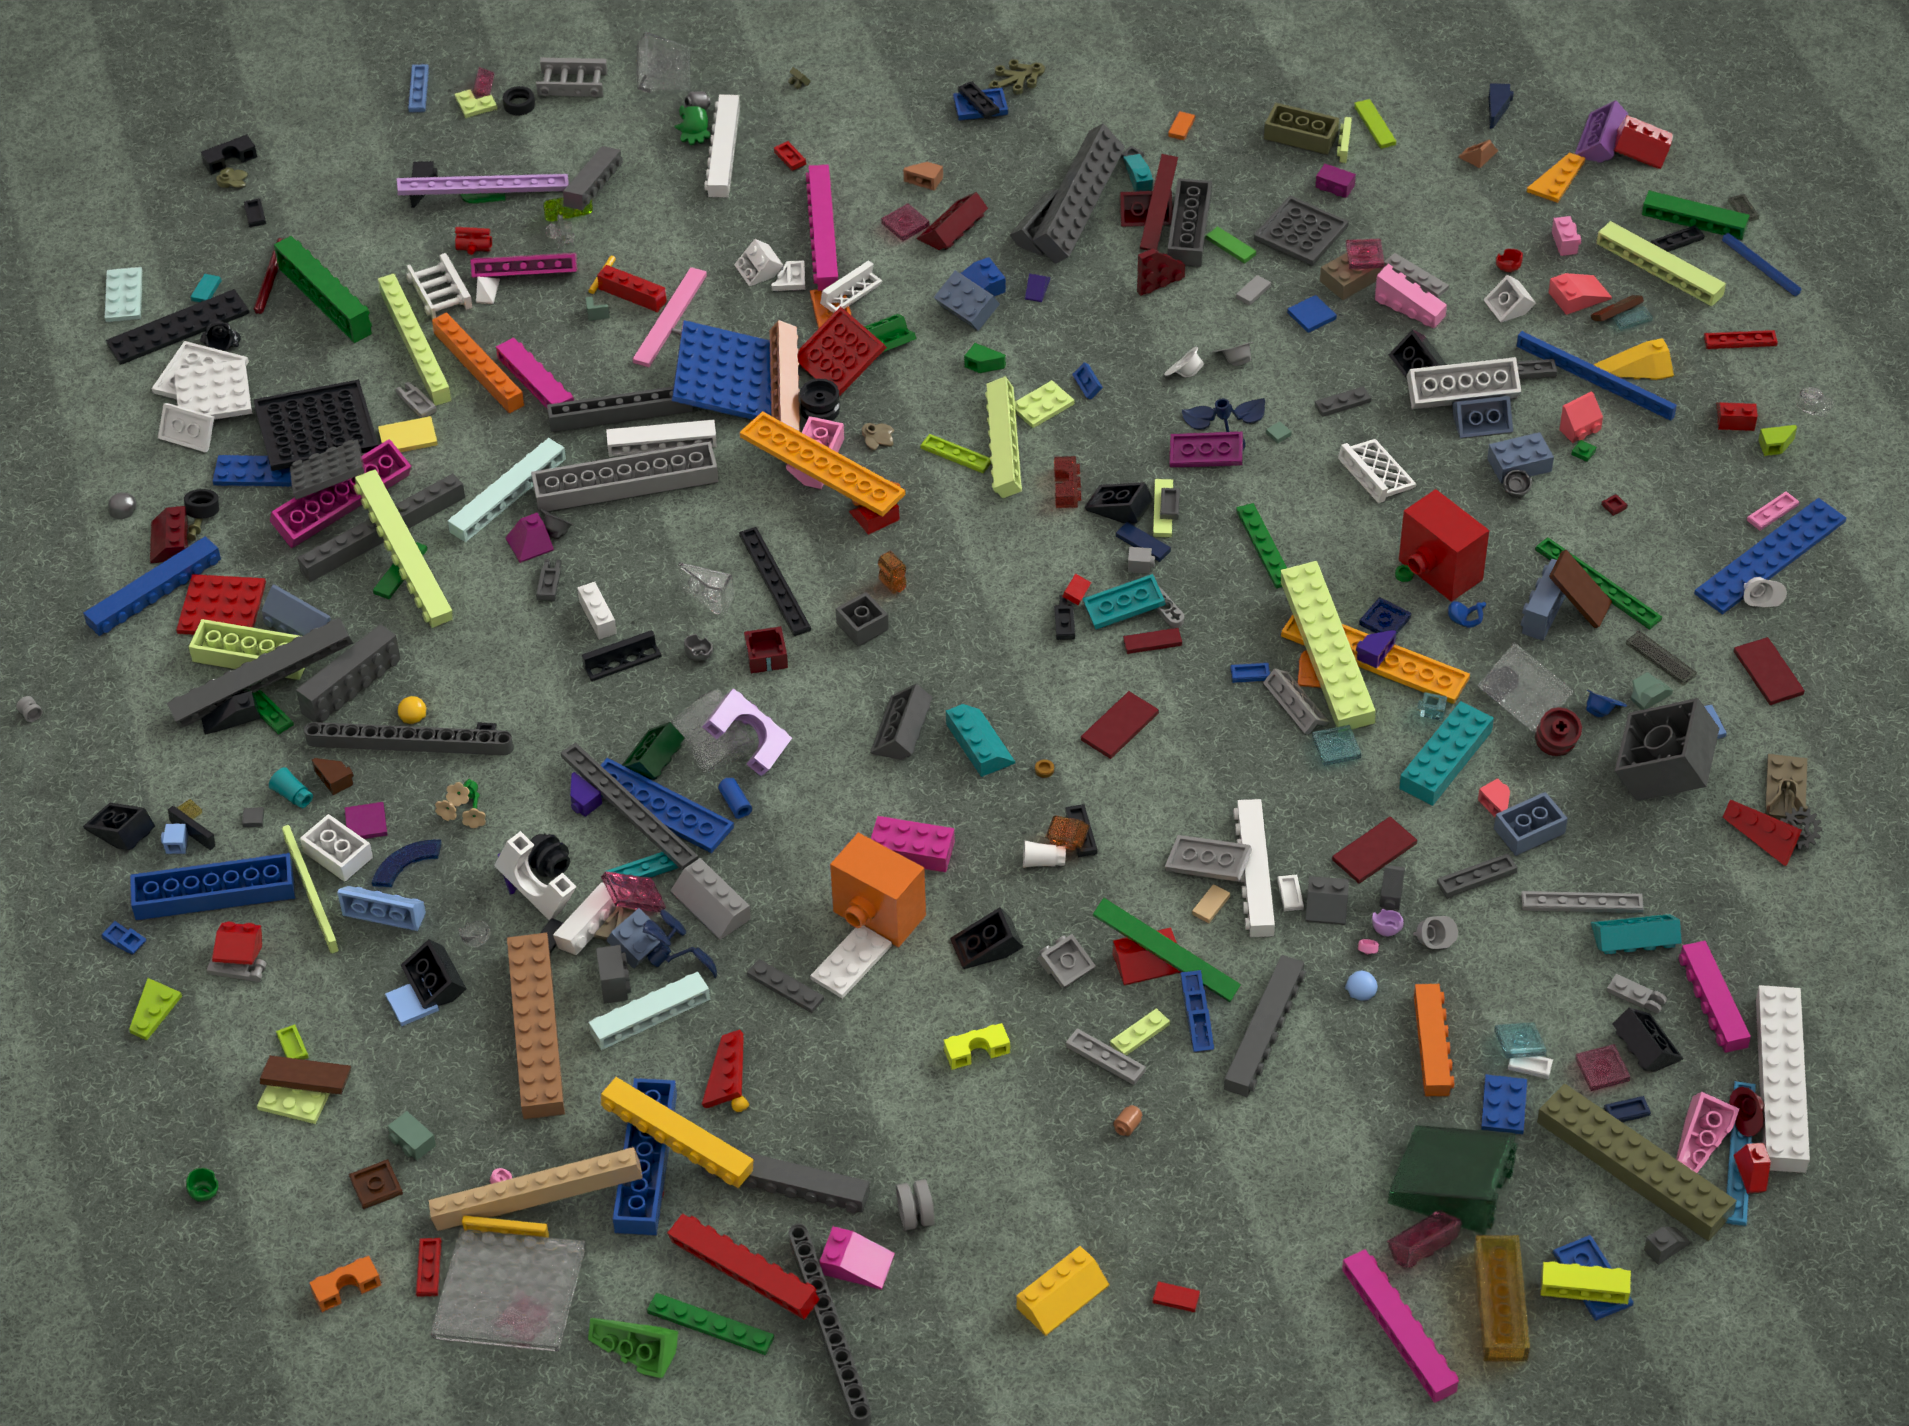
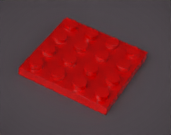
M840 306L799 349L798 362L815 379H827L834 382L839 389L840 396L887 347Z
M192 574L176 629L177 634L194 635L202 619L254 628L266 584L265 578Z

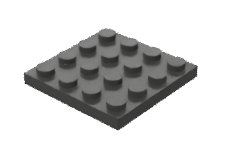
M1289 196L1254 234V240L1313 266L1346 230L1349 221L1293 196Z
M358 439L346 441L339 447H331L321 454H313L308 460L295 461L290 466L295 499H300L365 473Z

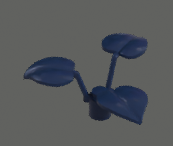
M1221 398L1215 402V408L1213 409L1209 406H1197L1191 409H1182V415L1190 427L1201 430L1208 428L1210 421H1214L1217 414L1220 419L1224 420L1226 432H1230L1227 419L1231 412L1238 420L1242 419L1245 423L1258 422L1265 413V399H1255L1242 403L1234 410L1227 399ZM1243 438V451H1244L1246 444H1245V439Z
M664 909L660 911L663 920L672 927L668 937L653 920L649 919L645 922L643 933L652 935L660 941L659 945L647 955V958L654 966L659 967L665 960L669 963L674 958L688 952H693L709 968L714 978L717 977L714 961L699 947L696 949L690 947L670 956L671 950L669 946L671 945L670 939L676 931L682 936L686 934V930L681 922Z

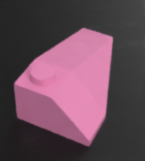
M1703 1092L1693 1096L1686 1115L1676 1159L1698 1173L1709 1159V1156L1721 1144L1724 1137L1733 1129L1739 1108Z

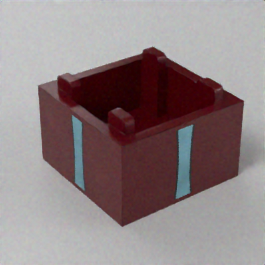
M781 626L744 632L745 648L751 674L788 668L787 651Z

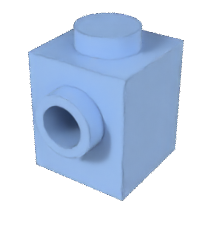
M166 824L165 832L161 834V842L164 845L166 854H186L189 836L186 824Z

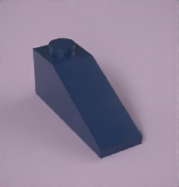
M1490 83V129L1495 127L1509 108L1510 101H1513V91H1510V84Z

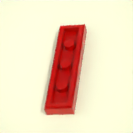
M1775 330L1704 333L1706 349L1777 346L1778 344Z

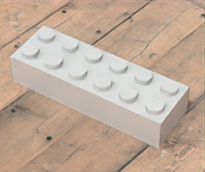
M1516 357L1410 369L1407 374L1412 409L1452 405V402L1500 396L1517 398L1521 393Z

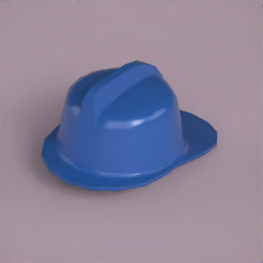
M1587 690L1590 693L1586 702V710L1597 717L1608 715L1616 705L1627 707L1623 702Z

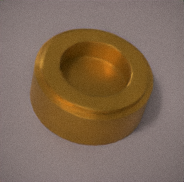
M1049 760L1038 761L1035 764L1036 775L1041 778L1052 776L1054 764Z

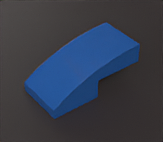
M116 921L102 934V939L130 954H134L146 942V938L132 928L127 930Z

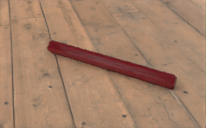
M278 238L276 243L282 241L283 239ZM275 249L273 250L254 306L256 314L264 312L278 271Z

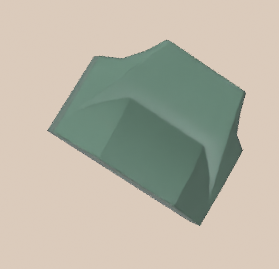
M1649 672L1632 681L1633 693L1631 700L1641 710L1650 708L1673 693L1669 686L1652 676Z

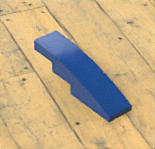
M1201 970L1181 972L1182 991L1193 1051L1214 1050L1209 1009H1207Z

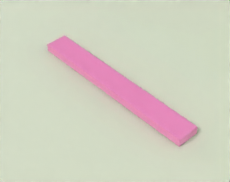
M690 267L634 356L633 363L646 367L651 366L671 334L672 328L676 326L706 278V271Z

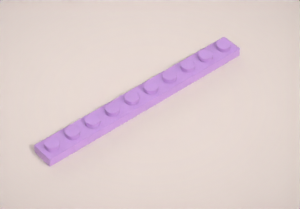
M568 174L397 178L398 195L564 191L569 185Z

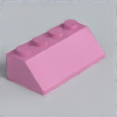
M809 416L802 433L838 453L844 441V424ZM787 464L786 469L803 485L822 489L823 483Z

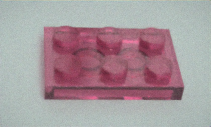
M604 872L601 876L615 906L633 909L640 908L641 910L660 912L666 908L652 878Z

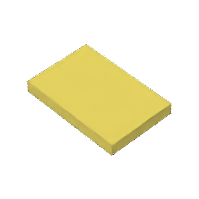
M431 416L378 426L381 443L390 439L400 452L438 445Z

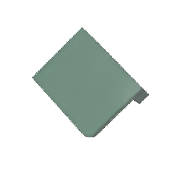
M585 297L589 321L610 318L608 304L594 306L593 297Z

